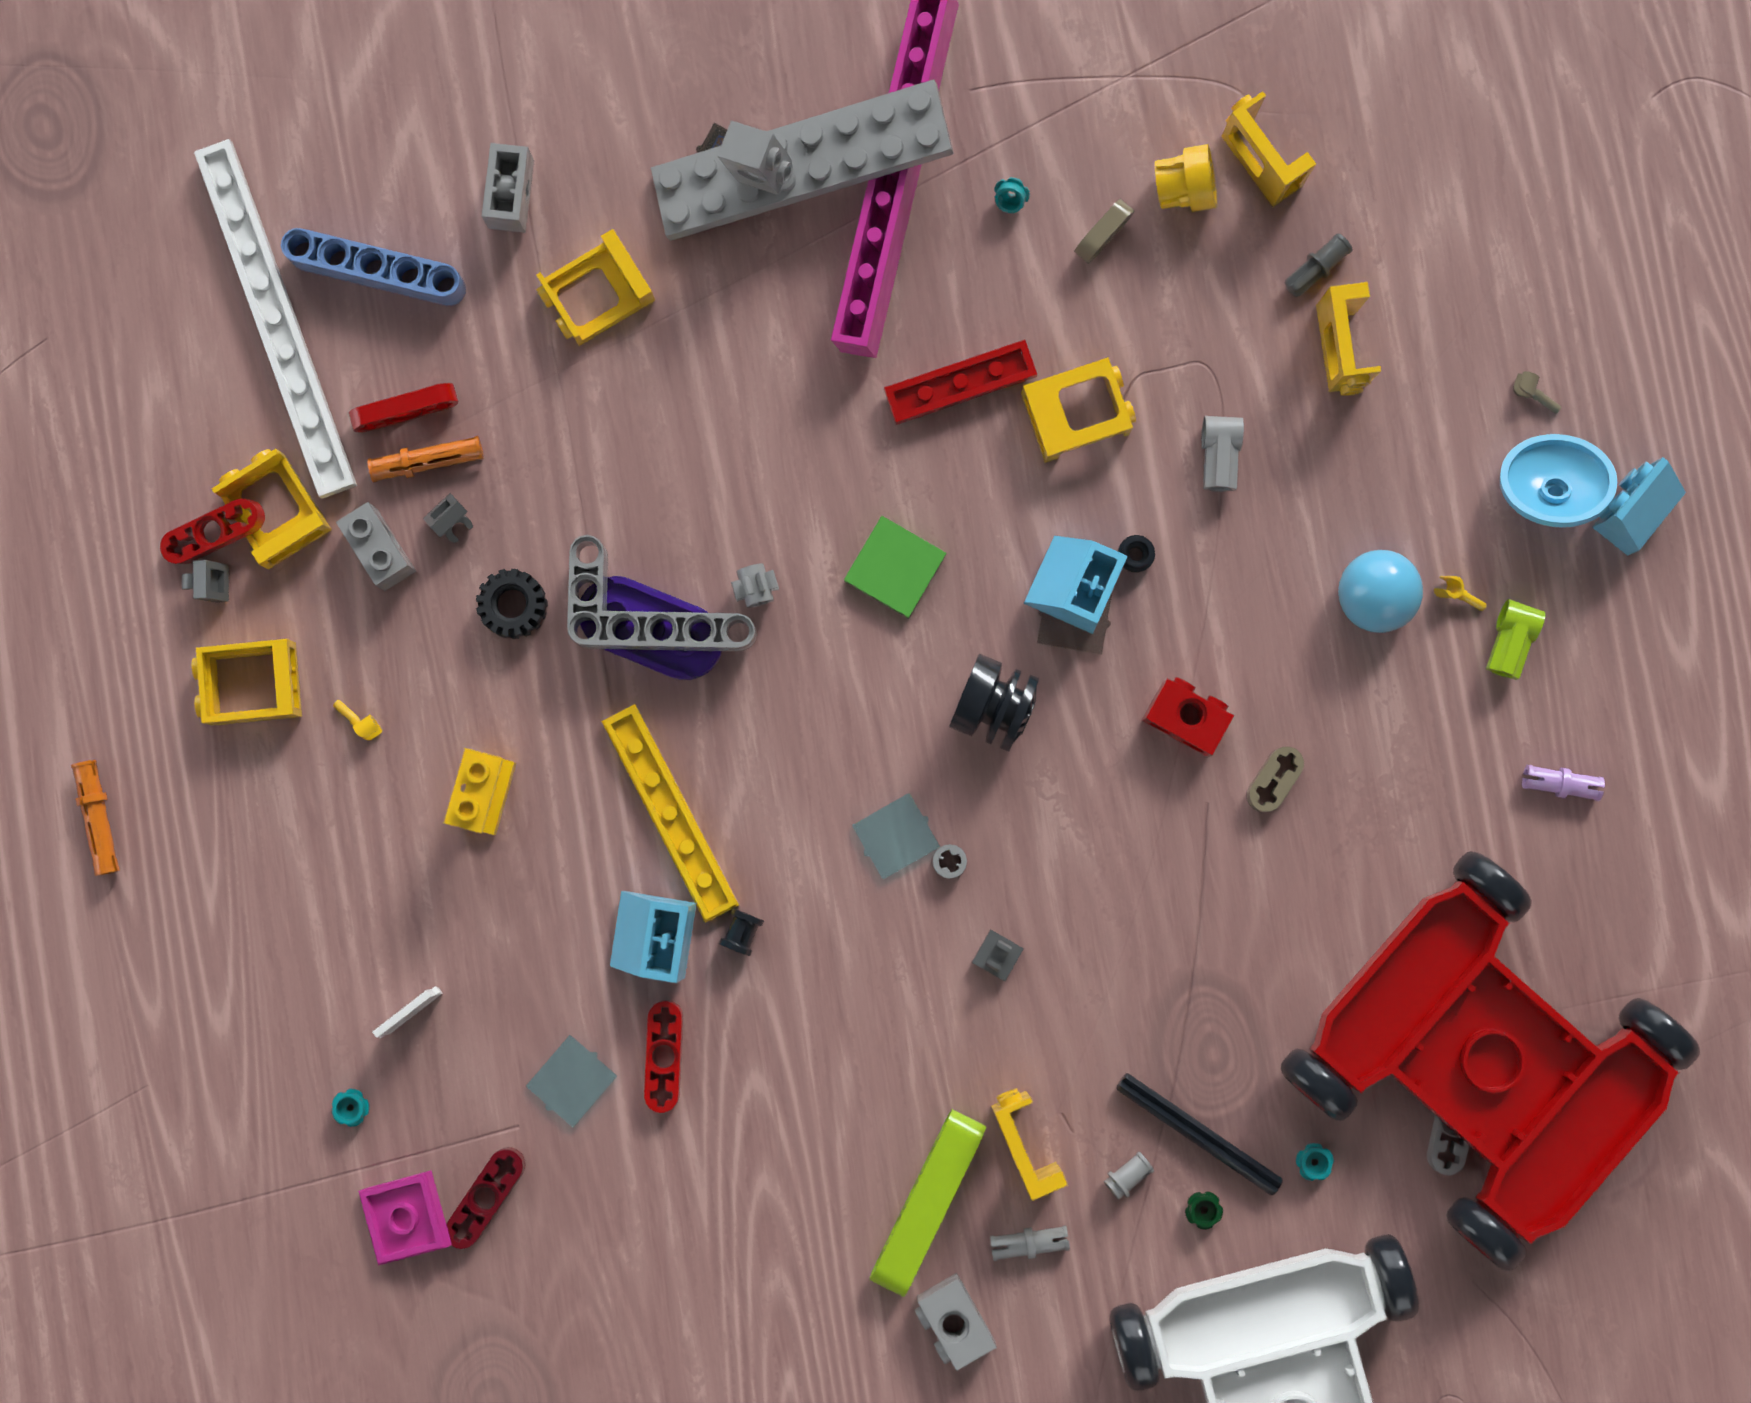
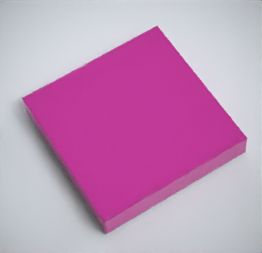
M432 1170L358 1191L378 1266L440 1250L452 1245Z

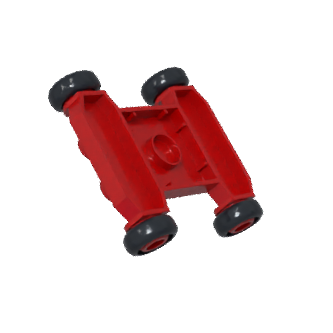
M1470 851L1465 853L1453 868V875L1457 882L1450 888L1423 898L1323 1011L1314 1044L1309 1048L1311 1053L1309 1054L1303 1049L1291 1051L1281 1064V1072L1305 1097L1325 1114L1337 1121L1345 1120L1357 1106L1358 1100L1352 1092V1088L1362 1093L1368 1086L1388 1075L1396 1079L1491 1164L1482 1190L1475 1196L1477 1201L1475 1202L1466 1197L1457 1199L1448 1209L1446 1217L1449 1224L1479 1252L1499 1268L1509 1271L1515 1269L1526 1256L1525 1246L1519 1239L1522 1238L1532 1244L1536 1238L1565 1227L1668 1107L1674 1079L1679 1074L1677 1070L1689 1068L1699 1057L1700 1048L1694 1037L1681 1024L1659 1007L1640 998L1631 1000L1620 1011L1619 1022L1623 1029H1620L1615 1036L1597 1046L1593 1044L1495 957L1503 933L1510 924L1509 922H1518L1529 911L1532 901L1528 892L1507 871L1486 856Z

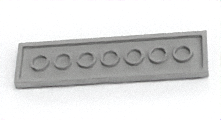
M933 79L767 131L774 134L793 160L791 178L786 185L783 184L779 195L739 183L717 157L721 146L651 167L665 235L672 241L953 155L954 151L938 86Z

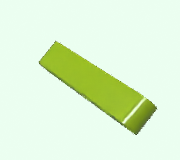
M951 1109L876 1261L869 1278L870 1281L905 1297L982 1140L986 1125Z

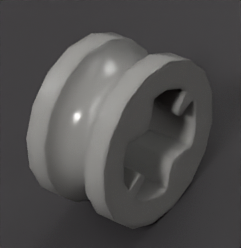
M944 845L933 856V867L937 874L944 878L958 877L966 869V854L956 845ZM948 850L951 855L958 854L961 860L960 864H956L959 868L951 873L948 868L941 869L939 866V859H944L941 854Z

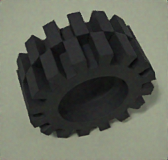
M512 568L511 571L505 569L498 570V574L489 575L487 577L489 580L486 584L482 583L479 587L481 590L480 595H476V602H478L477 614L480 615L481 621L486 627L501 637L519 639L520 636L527 637L531 635L532 630H538L541 626L539 623L542 619L546 618L545 608L548 607V600L544 595L546 593L539 582L526 572ZM508 590H518L523 593L526 599L524 612L516 618H506L501 615L498 609L500 596Z

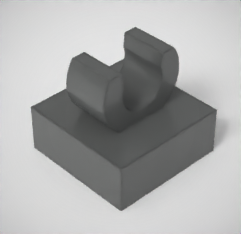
M451 493L423 518L440 538L445 534L453 543L459 541L455 534L452 533V528L456 523H463L470 530L473 528L472 522L465 515L468 511Z
M209 560L193 561V573L182 574V590L193 589V599L215 603L229 602V564Z
M990 929L972 963L1006 981L1024 948Z

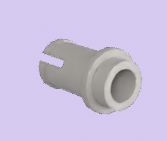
M1137 1152L1132 1159L1115 1173L1108 1172L1109 1178L1104 1183L1118 1200L1123 1196L1128 1198L1130 1196L1129 1191L1155 1170L1140 1152Z

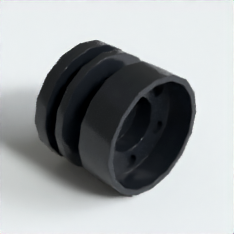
M979 654L949 727L972 737L981 722L989 725L986 734V743L992 744L998 729L1005 732L1000 749L1009 752L1013 743L1023 734L1036 703V690L1039 678L1030 675L1024 689H1019L1016 685L1021 674L1020 670L1016 669L1007 683L999 680L1002 663Z

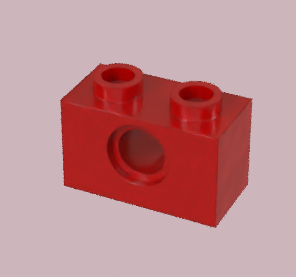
M1175 677L1174 681L1167 678L1161 684L1142 721L1206 757L1212 756L1235 715L1227 712L1229 706L1223 701L1210 695L1206 700L1193 693L1195 687L1189 682ZM1183 705H1191L1197 709L1199 718L1195 725H1188L1182 721L1180 710Z

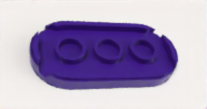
M622 576L608 577L607 611L708 613L698 606ZM592 584L585 590L580 599L581 601H590L597 595L596 584ZM587 620L580 624L587 639L593 637L596 632L595 622ZM630 621L619 623L615 630L617 639H629L634 634V624ZM669 622L658 623L653 629V637L659 641L667 640L672 635V624ZM703 622L695 624L691 629V638L699 642L706 640L711 633L710 625ZM603 649L678 680H693L704 676L714 668L722 651Z

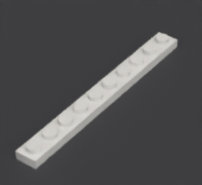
M227 139L194 151L318 496L323 499L356 487L354 475L234 145Z

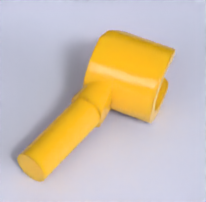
M1439 577L1445 580L1447 589L1434 588V594L1437 597L1458 598L1476 609L1484 611L1487 604L1468 593L1464 589V583L1460 577Z
M337 700L333 704V707L350 721L355 733L364 740L370 741L382 733L380 725L371 714L360 720L342 701Z

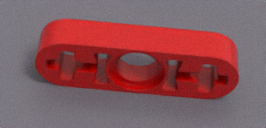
M441 383L362 405L350 410L348 413L353 431L360 433L446 410L456 406L459 401L454 384Z
M236 499L167 532L160 542L161 554L165 560L173 564L192 563L257 532L265 521L264 510L254 500ZM242 508L251 510L252 515L247 518L249 524L244 522L230 524L227 520L241 517L243 515ZM215 521L220 526L221 534L218 540L211 543L206 539L204 529L209 522ZM194 539L197 543L183 547V554L174 552V548L178 546V541Z
M663 1000L654 1004L649 1010L647 1017L644 1100L646 1105L657 1113L670 1111L675 1107L680 1098L683 1012L678 1004L670 1000ZM663 1007H668L669 1013L676 1015V1021L668 1025V1035L675 1033L676 1041L667 1038L653 1040L654 1033L662 1034V1022L655 1021V1015L662 1013ZM660 1045L669 1046L674 1051V1062L668 1067H660L653 1060V1052ZM652 1071L658 1074L674 1072V1080L666 1078V1091L672 1092L673 1097L667 1099L665 1105H659L658 1098L652 1097V1091H657L660 1085V1077L652 1079Z

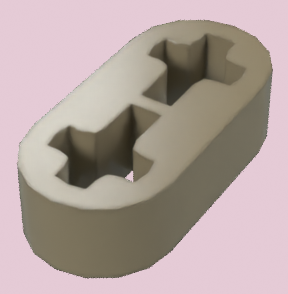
M1120 198L1086 234L1074 252L1086 263H1091L1124 227L1135 211Z
M1281 747L1269 755L1247 790L1248 803L1254 810L1270 812L1281 805L1304 768V759L1297 749ZM1288 754L1293 757L1291 764L1295 767L1294 770H1286L1280 778L1276 777L1275 774L1281 765L1276 761L1277 757L1283 758ZM1273 781L1276 784L1271 790L1270 795L1274 800L1272 803L1267 801L1261 805L1258 803L1260 796L1256 793L1257 788H1266Z

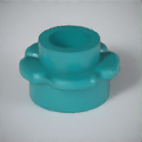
M1013 177L1008 178L1006 181L1002 179L994 187L996 192L995 203L1003 212L1016 213L1030 199V191L1027 187H1024L1020 179Z
M348 1089L345 1093L339 1092L332 1101V1115L339 1124H347L349 1127L358 1126L363 1122V1117L369 1113V1101L364 1099L363 1093L357 1089ZM349 1104L354 1106L353 1111H348L347 1106Z
M1307 1144L1304 1150L1298 1152L1296 1165L1300 1168V1175L1306 1180H1324L1332 1172L1333 1155L1329 1149L1322 1148L1321 1144ZM1312 1159L1318 1160L1316 1166L1311 1164Z

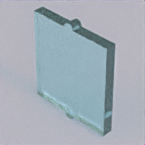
M910 793L852 825L865 848L864 855L870 856L882 879L887 878L940 847L927 824L929 821L928 817L922 816Z
M569 1035L526 1087L546 1104V1110L555 1111L569 1125L574 1127L614 1081L617 1075L597 1058V1052H590L573 1036Z

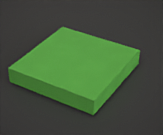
M881 516L844 578V582L909 619L945 558L946 552Z

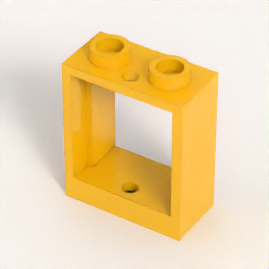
M277 639L196 648V658L192 659V674L194 679L198 680L199 695L195 696L194 704L196 715L198 718H201V723L215 726L302 717L296 642L289 639ZM273 654L277 708L220 713L216 660Z

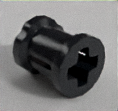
M733 908L731 911L733 915L732 922L725 938H721L719 944L741 954L751 956L752 950L750 945L757 928L763 926L764 920Z

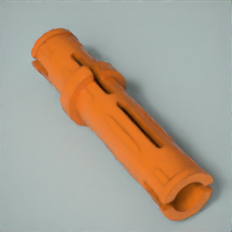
M477 435L468 439L409 451L408 447L402 448L400 453L373 459L369 458L367 459V465L371 480L374 483L379 480L405 475L406 478L415 477L416 472L478 459L482 460L484 459L480 438Z
M88 760L72 764L71 768L78 793V798L75 801L76 805L81 807L93 861L94 875L99 876L118 872L120 867L115 854L105 801L108 798L107 793L102 791L97 761Z

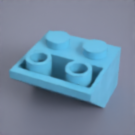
M1663 457L1651 464L1646 461L1637 470L1633 468L1619 484L1623 490L1614 498L1608 509L1599 516V520L1592 527L1627 556L1639 551L1686 493L1670 463Z
M1054 536L1024 604L1093 634L1128 556L1092 540Z
M621 891L610 967L643 978L678 983L686 976L697 903Z

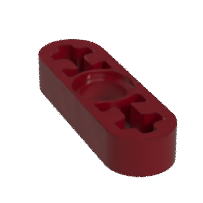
M505 1147L498 1150L489 1159L446 1223L451 1246L465 1249L472 1246L480 1238L525 1170V1158L519 1150ZM511 1156L514 1159L512 1166L516 1169V1172L509 1171L503 1176L499 1182L507 1186L503 1190L494 1180L486 1179V1175L489 1173L494 1178L502 1167L497 1162L498 1159L505 1160ZM488 1187L494 1191L496 1201L493 1207L484 1209L477 1205L475 1193L478 1188ZM467 1205L472 1213L485 1219L483 1222L478 1217L474 1219L469 1227L470 1233L473 1234L472 1237L466 1235L464 1238L459 1239L456 1236L458 1229L454 1225L455 1222L461 1225L471 1214V1212L464 1211Z

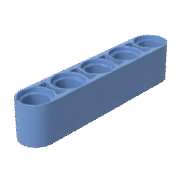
M302 228L289 230L281 240L283 254L296 268L303 271L447 306L458 304L466 293L465 283L453 266ZM309 243V249L306 254L302 256L294 255L295 249L299 244ZM340 251L346 252L345 259L341 264L330 265V260L335 253ZM375 260L382 261V266L377 273H366L369 263ZM407 270H418V276L413 282H402V276ZM443 279H455L454 285L449 291H438V285Z

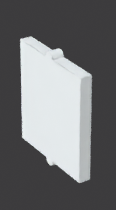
M436 986L426 990L376 1028L373 1034L376 1038H382L385 1035L391 1034L442 995V991Z

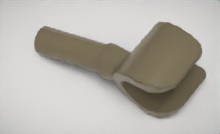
M1529 371L1517 374L1513 387L1514 393L1517 396L1533 398L1555 414L1560 411L1561 406L1546 396L1542 391L1536 389L1540 378L1537 374Z

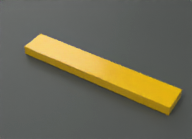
M636 704L601 721L694 902L697 903L696 906L704 922L706 923L739 906L728 881Z

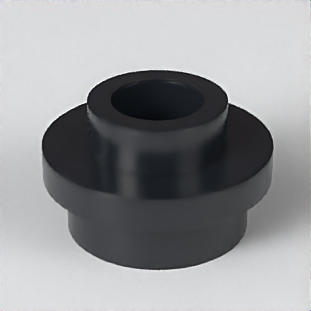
M1132 535L1125 538L1119 545L1118 552L1128 556L1123 566L1125 570L1132 573H1140L1147 570L1153 564L1155 548L1146 537ZM1132 548L1140 549L1143 554L1142 559L1139 561L1132 560L1129 556V551Z

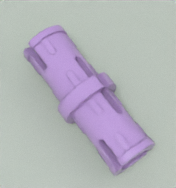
M1526 765L1523 772L1525 775L1539 778L1538 780L1522 778V787L1524 789L1554 792L1556 797L1561 798L1572 795L1594 799L1595 801H1600L1604 793L1603 791L1588 789L1589 785L1604 788L1605 781L1603 777L1574 774L1567 768H1560L1559 771L1532 765Z

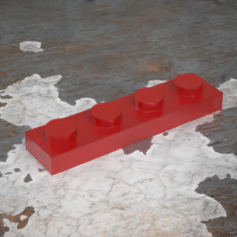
M1024 339L884 387V393L894 422L898 425L1036 378L1037 371Z

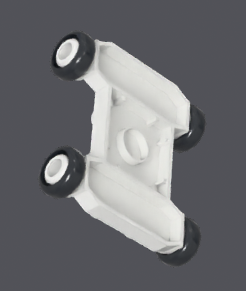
M1382 1235L1368 1240L1365 1246V1254L1355 1255L1325 1248L1176 1288L1154 1309L1145 1311L1146 1315L1144 1316L1140 1307L1136 1304L1127 1303L1117 1306L1111 1310L1109 1321L1124 1377L1128 1386L1136 1391L1154 1387L1159 1381L1158 1369H1161L1165 1379L1170 1377L1200 1379L1207 1403H1373L1355 1338L1379 1321L1387 1320L1386 1317L1394 1322L1415 1317L1419 1309V1300L1413 1273L1400 1242L1392 1235Z

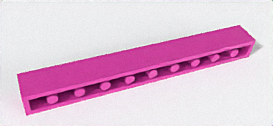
M957 0L910 1L889 93L933 79L937 83L939 90L959 7ZM922 164L868 180L831 341L842 353L877 358Z

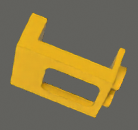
M1262 91L1254 98L1250 95L1244 96L1231 107L1233 112L1225 120L1227 125L1221 137L1274 207L1303 187L1316 163L1310 154L1306 152L1287 166L1254 121L1266 97V94ZM1240 130V132L1246 138V140L1254 149L1256 154L1262 160L1264 164V169L1260 166L1258 161L1255 159V157L1252 155V153L1249 151L1247 146L1244 144V142L1241 140V138L1238 136L1236 132Z
M614 229L600 236L603 243L544 278L541 272L536 274L542 285L536 291L547 309L553 305L557 309L561 317L555 320L566 340L574 337L579 346L655 301L650 287ZM600 269L618 295L619 302L616 306L588 323L577 326L573 323L560 302L558 292L590 271Z
M1368 282L1331 286L1316 305L1329 392L1340 391L1341 396L1362 393L1363 388L1370 385L1371 381L1381 372V366L1356 369L1348 316L1355 315L1370 297Z
M1109 357L1023 386L1021 396L1045 463L1059 459L1062 453L1122 433L1124 436L1131 433L1133 429L1132 423L1136 422L1135 412L1130 401L1124 402L1120 388L1124 387L1123 378L1118 366L1112 367ZM1097 377H1103L1117 417L1081 430H1072L1069 427L1060 402L1059 392L1062 389Z
M276 448L272 451L266 449L252 457L250 465L240 471L234 469L220 477L219 484L211 488L214 494L221 497L224 503L227 504L236 499H242V491L272 472L280 475L298 504L299 513L269 533H264L259 529L257 532L246 536L254 549L251 553L257 563L268 570L332 530L287 457ZM242 508L243 515L236 518L235 521L249 524L247 518L252 514L249 510Z
M465 748L444 823L478 833L484 832L496 835L516 762ZM463 784H466L464 792H462L461 786Z
M1015 1088L996 1096L998 1103L991 1105L1031 1201L1068 1186L1062 1170L1056 1162L1035 1171L1033 1170L1010 1115V1112L1033 1103L1027 1091L1020 1093Z

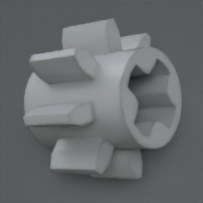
M760 563L736 571L739 580L733 581L731 584L737 601L745 600L747 608L761 606L774 601L772 591L779 590L774 570L766 572L764 564Z

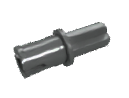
M1337 233L1315 254H1308L1307 261L1285 280L1284 283L1287 290L1295 297H1300L1321 277L1327 278L1330 275L1329 270L1353 251L1349 241L1343 235Z

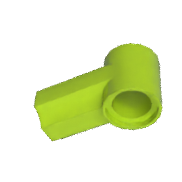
M1507 599L1497 619L1496 630L1498 634L1486 670L1505 678L1520 679L1531 643L1536 641L1542 630L1545 612Z

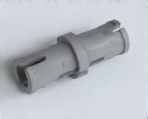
M1064 1225L1038 1231H1032V1228H1024V1233L990 1236L992 1247L1007 1245V1248L992 1250L993 1261L1026 1255L1028 1259L1036 1258V1254L1070 1251L1068 1239L1052 1241L1055 1238L1068 1237L1067 1227Z

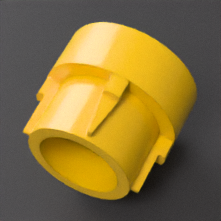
M1209 144L1186 147L1183 149V155L1155 160V178L1161 209L1190 206L1192 212L1217 208L1216 182Z

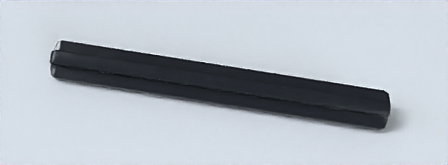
M1126 1073L1118 1082L1116 1088L1120 1093L1269 1195H1274L1281 1187L1283 1180L1280 1176L1132 1075Z

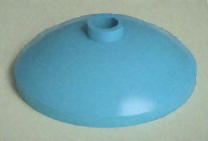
M1547 434L1527 439L1515 446L1507 454L1501 467L1500 488L1508 504L1526 519L1545 526L1574 527L1595 520L1608 509L1616 494L1617 474L1607 455L1595 445L1569 435Z

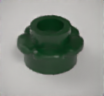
M1209 1191L1203 1194L1201 1192L1192 1194L1187 1200L1188 1207L1185 1209L1187 1220L1191 1224L1195 1223L1199 1229L1206 1230L1212 1228L1223 1216V1207L1219 1205V1198ZM1203 1206L1207 1207V1212L1204 1214L1200 1211Z

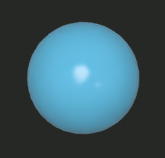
M1389 550L1369 551L1352 560L1342 573L1338 588L1339 602L1348 619L1359 628L1374 633L1391 632L1405 626L1418 612L1423 598L1422 579L1413 563L1403 555Z

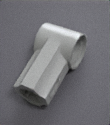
M1204 416L1201 434L1202 449H1205L1203 489L1215 492L1235 491L1237 489L1238 452L1242 449L1244 435L1243 418Z

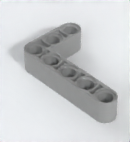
M582 535L571 544L569 551L567 629L571 639L581 647L588 649L745 651L755 643L757 636L756 628L751 619L743 614L607 611L608 554L606 548L599 539L591 535ZM590 545L596 546L599 552L596 560L592 563H582L580 561L582 549ZM586 583L596 584L597 595L590 601H581L578 594L581 586ZM587 620L594 621L596 632L593 637L580 639L577 632L579 625ZM623 621L632 622L635 628L634 634L627 640L617 639L615 634L616 627ZM660 622H669L673 628L672 635L664 641L656 640L653 637L654 627ZM701 622L707 623L711 627L710 636L700 642L691 638L693 626ZM742 623L748 626L749 635L744 641L734 642L729 639V629L734 624Z

